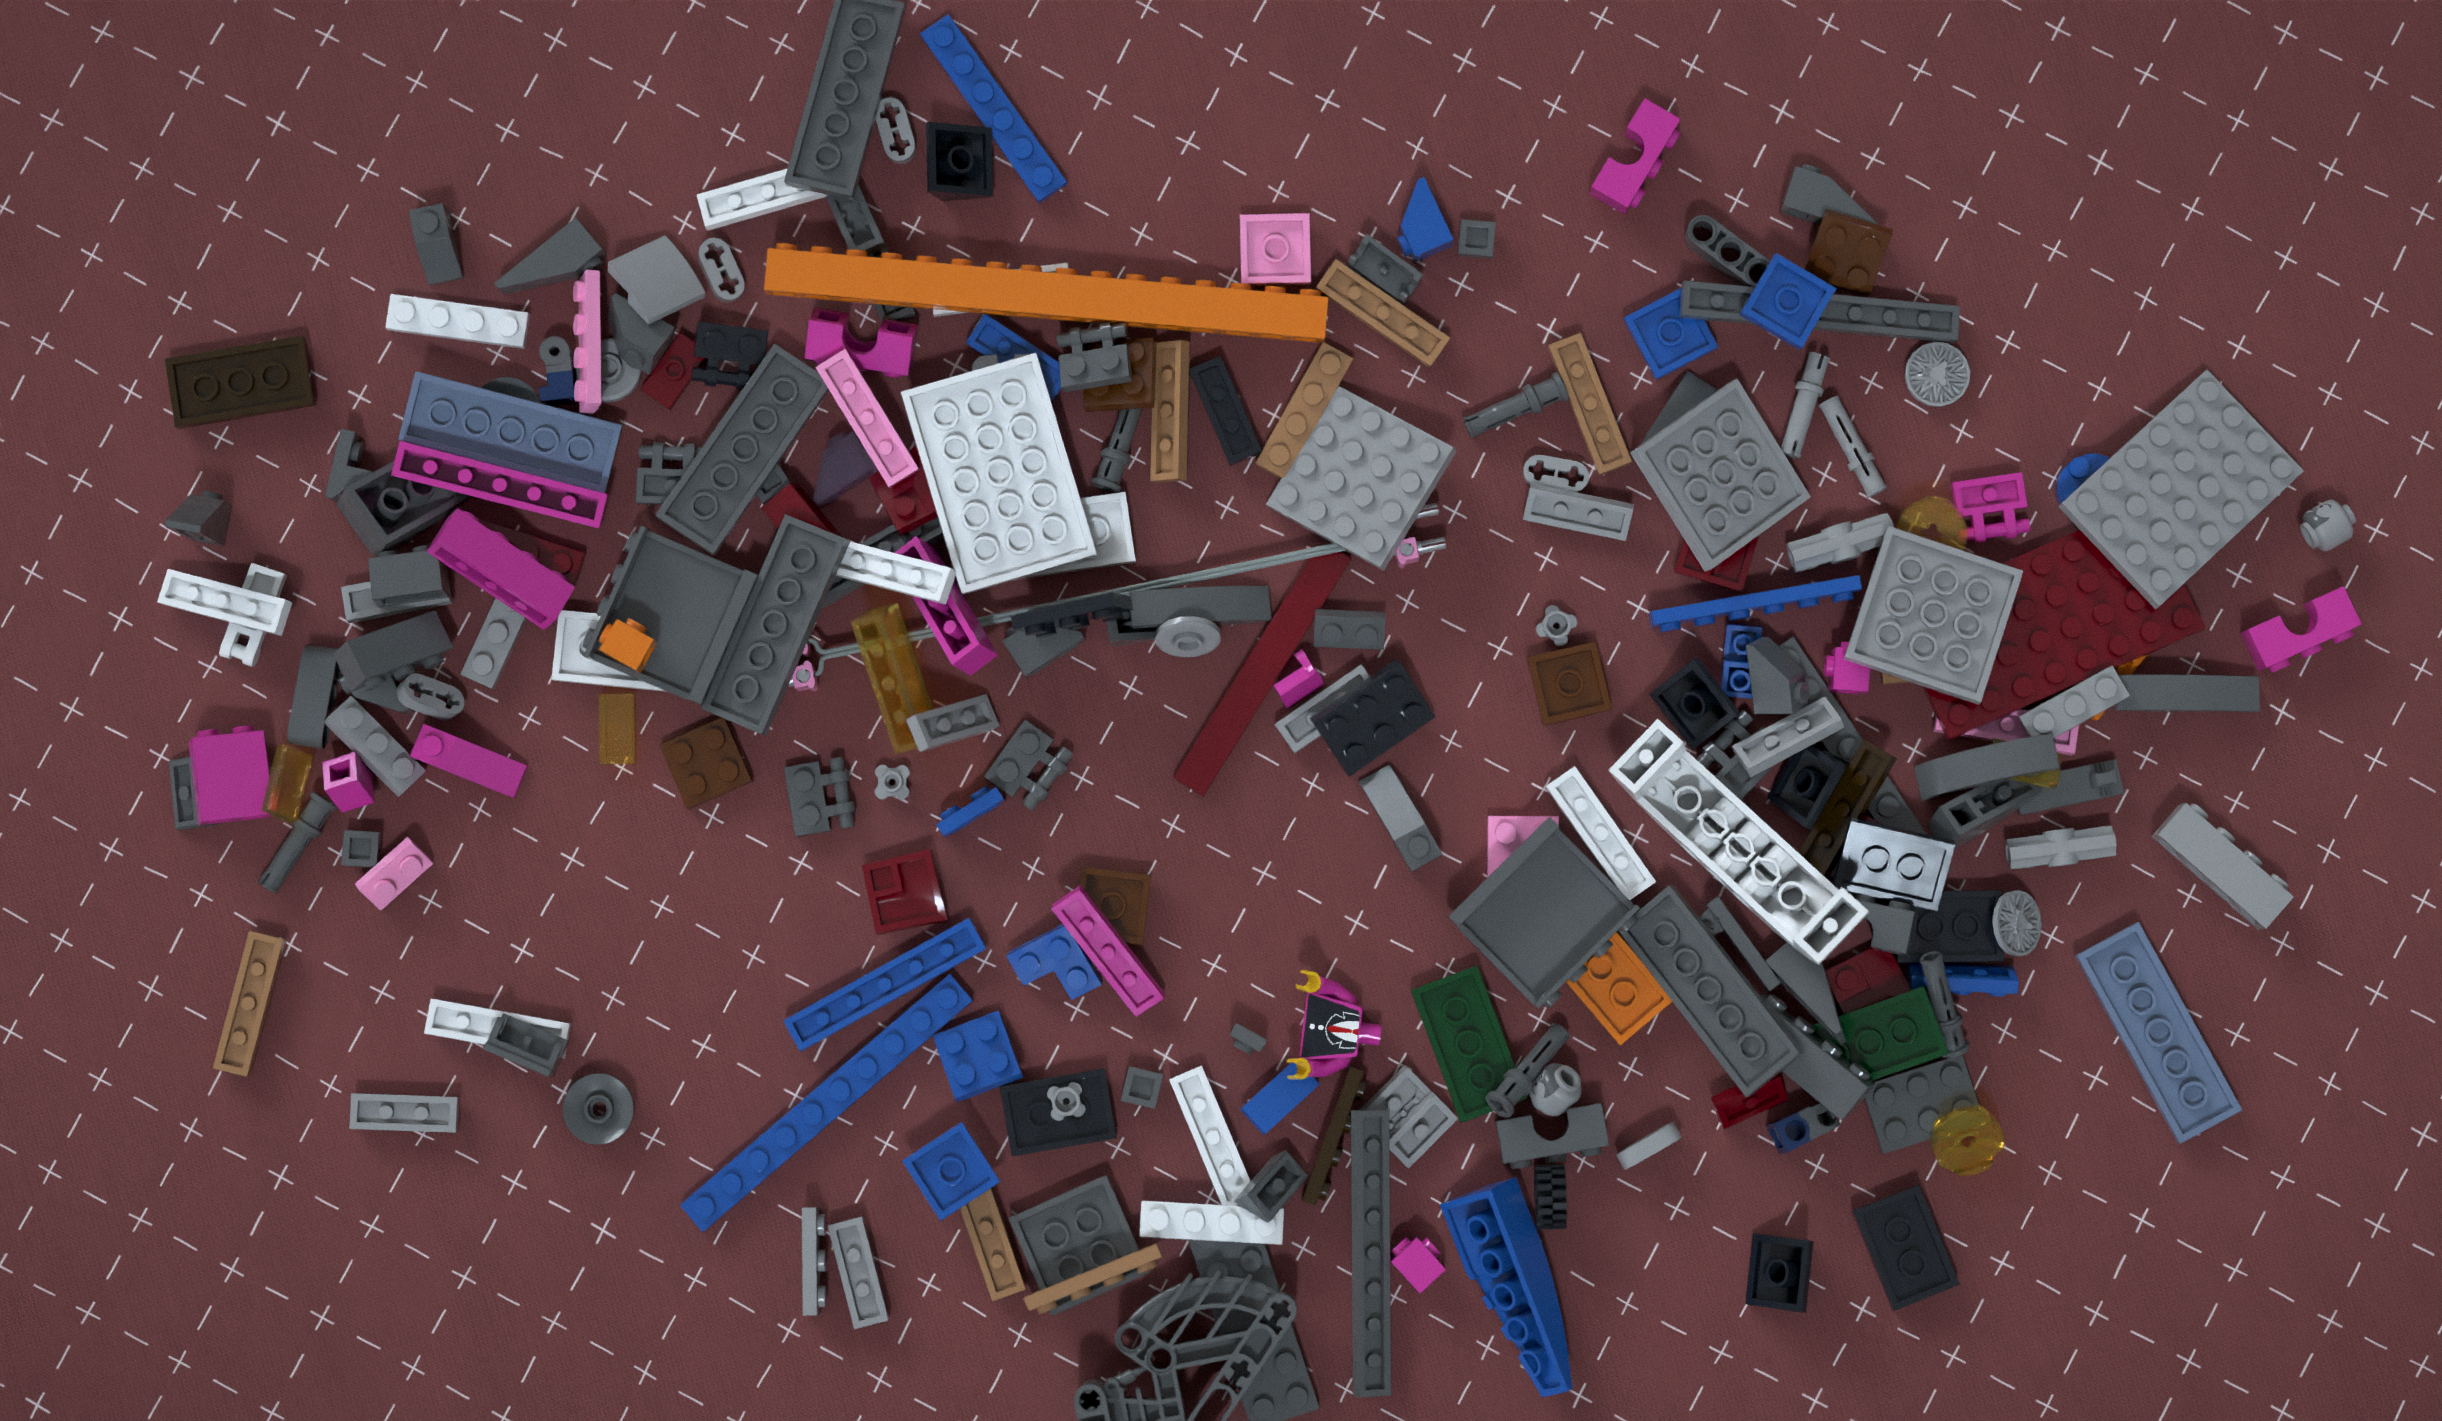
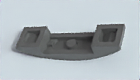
M2053 734L1991 744L1914 766L1922 801L1956 794L1959 790L2024 775L2028 777L2061 769Z

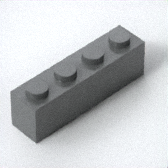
M1766 994L1760 995L1804 1052L1784 1068L1782 1072L1839 1119L1844 1120L1850 1117L1875 1085L1868 1079L1871 1076L1870 1073L1858 1063L1853 1062L1851 1065L1841 1057L1843 1051L1836 1044L1828 1039L1823 1042L1813 1034L1815 1028L1808 1021L1801 1017L1795 1019L1785 1011L1787 1005L1773 994H1770L1769 997Z

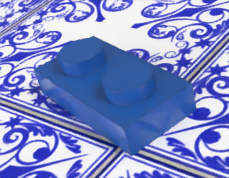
M986 786L970 796L972 802L962 809L955 805L940 815L942 821L936 824L945 838L949 837L1006 802L998 788L996 787L990 791L989 787Z

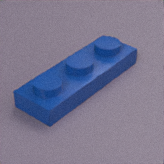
M984 314L967 339L966 344L983 356L998 355V363L1014 359V354L1036 353L1041 362L1042 374L1050 400L1054 401L1062 390L1059 362L990 316Z
M1908 963L1907 978L1910 988L1917 989L1926 986L1927 989L1922 964ZM1944 963L1950 991L1955 994L1968 995L1972 992H1984L1996 997L2018 994L2019 980L2014 966Z

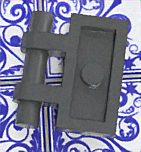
M1111 321L1100 323V327L1083 330L1081 326L1070 328L1069 332L1057 334L1059 348L1072 346V353L1059 355L1060 382L1064 393L1132 382L1130 349L1127 344L1116 346L1115 338L1128 336L1125 322L1112 324ZM1102 341L1103 348L1085 351V343Z
M654 442L653 445H640L639 459H652L651 468H637L636 503L662 505L702 447H697L696 444L685 443L684 447L665 446V442ZM665 460H682L683 469H664Z
M1744 710L1735 719L1724 725L1725 730L1713 742L1708 741L1702 748L1704 752L1696 759L1706 769L1714 761L1722 767L1715 777L1740 800L1773 767L1771 766L1750 777L1736 755L1730 759L1723 752L1735 739L1742 741L1752 736L1745 728L1753 721V718Z
M1024 720L984 777L1011 797H1014L1021 787L1026 789L1029 793L1021 804L1033 811L1040 800L1043 802L1050 794L1047 791L1058 775L1063 776L1068 769L1066 764L1073 756V753L1062 746L1055 757L1047 753V750L1054 740ZM1039 761H1041L1048 767L1035 783L1028 777Z
M843 757L829 759L831 773L822 775L819 761L784 767L795 837L830 832L829 817L839 816L841 829L855 827L853 813L856 812L855 804L853 801H850L847 782L851 781L849 770H845ZM834 785L837 804L827 806L824 786Z

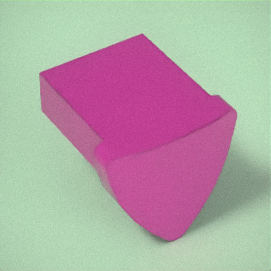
M1303 649L1294 653L1301 668L1273 685L1280 700L1287 709L1323 687L1322 677L1313 667Z

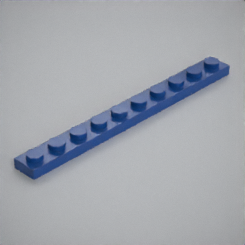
M951 974L946 976L680 1205L698 1228L705 1232L972 1003V998Z

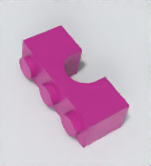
M1644 98L1624 134L1638 144L1641 149V159L1634 164L1625 165L1609 157L1591 186L1589 194L1624 215L1630 206L1636 209L1646 193V190L1641 188L1646 178L1654 179L1664 161L1659 159L1664 148L1666 147L1671 150L1678 140L1681 131L1676 128L1681 119Z
M814 308L808 322L805 359L814 360L816 364L820 365L846 349L860 372L869 369L881 371L889 377L909 375L914 362L917 324L883 319L878 330L877 339L871 342H862L854 338L849 331V313Z
M2344 586L2303 604L2310 619L2309 628L2304 635L2290 632L2284 625L2280 615L2240 633L2257 670L2260 671L2269 667L2271 673L2291 665L2288 659L2291 656L2301 653L2304 659L2322 651L2320 643L2332 638L2334 643L2337 644L2354 636L2352 629L2362 625Z

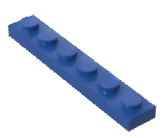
M949 14L921 32V38L983 126L992 128L993 140L1038 204L1065 187L1067 181Z
M1860 575L1654 610L1648 614L1650 628L1659 627L1660 633L1680 630V623L1694 621L1695 627L1706 626L1716 623L1715 617L1729 615V621L1749 618L1750 611L1763 609L1764 615L1784 612V605L1798 603V608L1804 609L1818 606L1819 599L1832 597L1833 603L1850 601L1854 599L1853 594L1858 593L1862 586Z
M968 918L783 1020L799 1051L802 1052L983 952L987 948L971 919Z

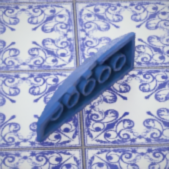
M1513 1177L1487 1185L1440 1204L1465 1272L1471 1281L1477 1280L1485 1294L1482 1297L1484 1303L1489 1310L1494 1308L1504 1326L1500 1328L1507 1341L1511 1340L1516 1344L1520 1351L1518 1359L1542 1398L1573 1389L1567 1342L1553 1277L1542 1242L1517 1178Z

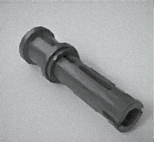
M1557 372L1552 373L1550 379L1534 386L1527 384L1521 393L1475 414L1463 417L1462 419L1470 438L1472 439L1483 432L1503 425L1527 413H1542V408L1560 400L1563 402L1569 401L1567 391Z
M1143 408L1120 410L1109 445L1101 450L1100 457L1102 461L1096 478L1091 480V485L1111 493L1121 492L1122 488L1119 484L1125 466H1129L1131 462L1128 452Z
M313 790L309 794L311 799L300 816L293 818L292 825L294 827L258 880L259 884L273 893H278L307 845L313 838L320 837L322 834L321 827L330 813L336 812L338 809L335 803Z
M1929 952L1920 957V963L1922 964L1930 1000L1950 1051L1949 1054L1942 1057H1958L1970 1049L1969 1042L1964 1038L1961 1027L1963 1017L1954 1007L1943 963V955L1940 952Z
M1553 1023L1518 1067L1506 1071L1503 1075L1504 1081L1495 1091H1490L1485 1097L1491 1109L1507 1118L1514 1113L1513 1107L1523 1096H1528L1532 1091L1534 1079L1563 1044L1569 1040L1570 1035L1564 1027Z

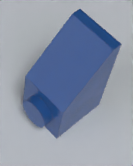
M1425 177L1418 179L1401 223V236L1397 237L1402 253L1405 257L1411 255L1414 263L1451 247L1454 240Z

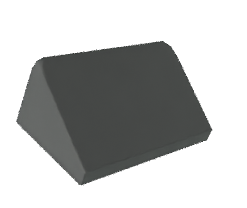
M190 757L170 760L169 769L175 830L218 825L219 823L198 825Z
M1285 1150L1273 1156L1234 1201L1242 1208L1268 1223L1309 1176Z

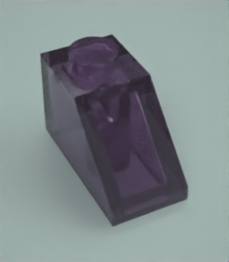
M853 431L848 435L845 432L837 434L827 442L829 447L823 450L813 498L820 509L866 480L869 475L878 471Z

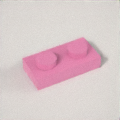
M407 836L359 879L355 885L381 911L434 863Z

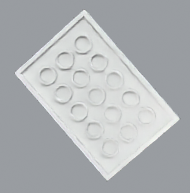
M1036 353L901 391L952 566L957 571L956 579L961 595L1097 555Z

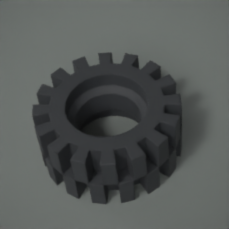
M1564 1164L1535 1165L1534 1205L1537 1230L1566 1229L1567 1190Z

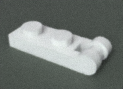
M251 562L242 588L279 598L287 575ZM229 622L219 655L228 659L232 657L241 659L243 664L254 667L259 659L266 632ZM240 633L250 636L247 646L238 644Z

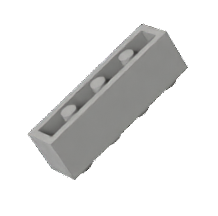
M2187 803L2178 805L2151 837L2257 930L2266 929L2293 899V896L2287 891L2289 889L2288 884L2275 874L2269 876L2261 869L2262 862L2248 850L2243 853L2233 844L2235 838L2222 827L2216 829L2206 821L2209 816L2194 803L2190 806Z

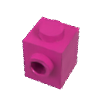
M1841 642L1840 647H1835L1831 650V656H1825L1824 676L1829 677V690L1831 693L1864 695L1869 691L1870 668L1844 660L1849 642Z
M356 752L322 762L324 790L342 813L375 802L373 774Z
M1405 1237L1391 1250L1395 1255L1390 1260L1391 1263L1419 1293L1425 1290L1446 1270L1436 1259L1441 1253L1427 1238L1421 1242L1417 1237L1412 1241Z

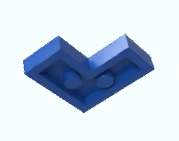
M1063 924L1016 947L1006 955L1023 986L1054 971L1071 1000L1097 988L1104 981L1094 963Z

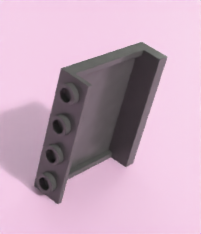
M640 526L638 533L633 531L628 539L625 551L629 553L624 565L618 564L613 573L611 583L615 585L610 596H604L598 607L597 615L600 616L595 629L590 628L585 636L582 645L586 649L584 655L593 661L702 706L758 575L745 569L744 571L653 533L644 526ZM628 618L638 622L647 628L644 634L658 643L641 674L599 650L602 646L599 638L608 624L614 625L616 619L625 624Z
M1550 817L1447 917L1536 1009L1540 1008L1543 1004L1547 1008L1552 1006L1563 994L1559 988L1568 979L1575 983L1588 970L1584 963L1593 954L1599 959L1613 945L1609 938L1618 930L1624 934L1638 920L1634 914L1640 909L1558 829L1559 826Z

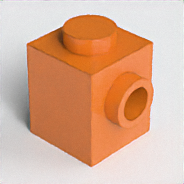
M628 618L625 624L616 619L614 625L608 624L599 638V642L602 643L599 650L641 674L658 643L644 634L647 628L638 622Z

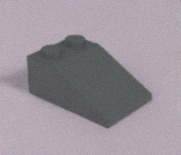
M393 461L346 487L336 506L373 557L376 558L380 552L395 551L448 515L452 510H455L469 500L470 496L392 476Z

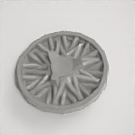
M614 339L601 340V401L607 403L620 401L630 395L637 387L642 370L632 368L626 361L619 358ZM576 368L577 380H579V368Z
M1932 342L1922 345L1912 353L1905 366L1904 378L1907 389L1917 401L1926 406L1943 407L1953 404L1963 396L1969 385L1970 368L1967 359L1959 349L1948 343Z
M1195 616L1170 619L1161 624L1155 632L1156 645L1159 649L1177 657H1197L1208 654L1215 650L1221 642L1219 627L1206 618Z
M2021 890L2004 893L1998 899L1994 908L1992 922L1995 938L2005 953L2015 957L2028 955L2035 949L2040 939L2042 926L2040 911L2035 900L2028 893Z

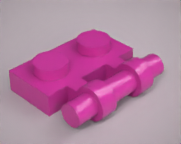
M2022 472L1958 481L1950 484L1956 518L1970 517L1971 527L1958 528L1960 542L1973 540L1976 544L1986 542V538L2004 536L2005 539L2016 538L2017 534L2030 532L2029 519L2016 520L2014 510L2028 507ZM2001 512L2002 522L1984 525V514Z

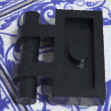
M697 321L693 356L707 358L706 368L692 367L691 381L704 382V386L715 387L716 384L735 386V390L742 391L753 375L749 374L750 364L760 365L765 358L768 331ZM719 360L738 362L737 372L718 370Z

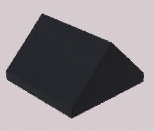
M927 122V192L942 201L993 197L992 128Z
M1697 657L1649 694L1692 750L1740 714Z
M1813 744L1790 756L1767 798L1805 828L1811 830L1850 763Z
M1753 1233L1746 1304L1806 1313L1814 1241Z

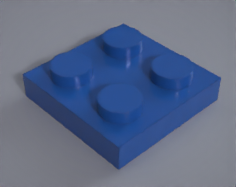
M1775 253L1739 315L1794 348L1801 350L1836 288Z
M1681 288L1623 318L1655 381L1718 348L1705 320L1679 318Z
M999 1010L933 1035L957 1103L1023 1078Z
M963 1122L902 1160L940 1221L1001 1182Z

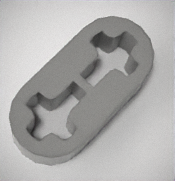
M892 97L884 98L880 101L876 116V123L884 150L893 163L906 164L915 157L917 151L909 119L903 104L898 99ZM892 106L894 111H900L899 114L895 115L897 127L891 128L887 118L881 119V116L886 114L885 108ZM900 134L904 144L910 143V146L905 148L906 154L899 156L897 151H891V148L896 146L893 135Z
M720 238L705 240L698 250L697 257L714 296L721 302H734L742 295L745 283L731 250L726 242ZM712 246L715 251L722 250L723 253L719 257L722 267L717 268L713 259L707 260L705 258L709 251L708 247ZM725 272L730 282L736 280L738 283L734 288V294L730 295L727 290H720L719 287L723 284L721 273Z
M1545 455L1530 457L1525 462L1522 470L1524 481L1529 486L1530 483L1580 493L1589 481V472L1582 463ZM1536 463H1542L1543 470L1554 472L1553 476L1542 475L1540 480H1535L1534 474L1529 472V468H1534ZM1571 469H1576L1577 476L1582 477L1583 481H1577L1575 486L1571 487L1568 486L1569 481L1567 479L1557 477L1558 473L1569 474Z
M410 674L397 687V697L402 705L439 720H451L464 708V697L457 688L422 674ZM412 685L416 687L415 692L420 694L418 697L414 696V690L410 688ZM443 697L447 698V704L452 706L451 708H446V702L441 700Z
M1672 1121L1624 1148L1616 1154V1157L1623 1169L1626 1170L1671 1145L1683 1136L1675 1122Z

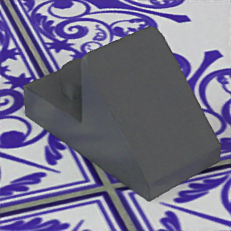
M345 429L340 431L325 497L332 502H338L346 487L373 473V471L355 468V462L360 463L362 459L364 443L361 442L362 437L354 431Z

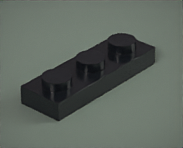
M1221 355L1190 368L1189 373L1229 466L1261 454L1260 445Z

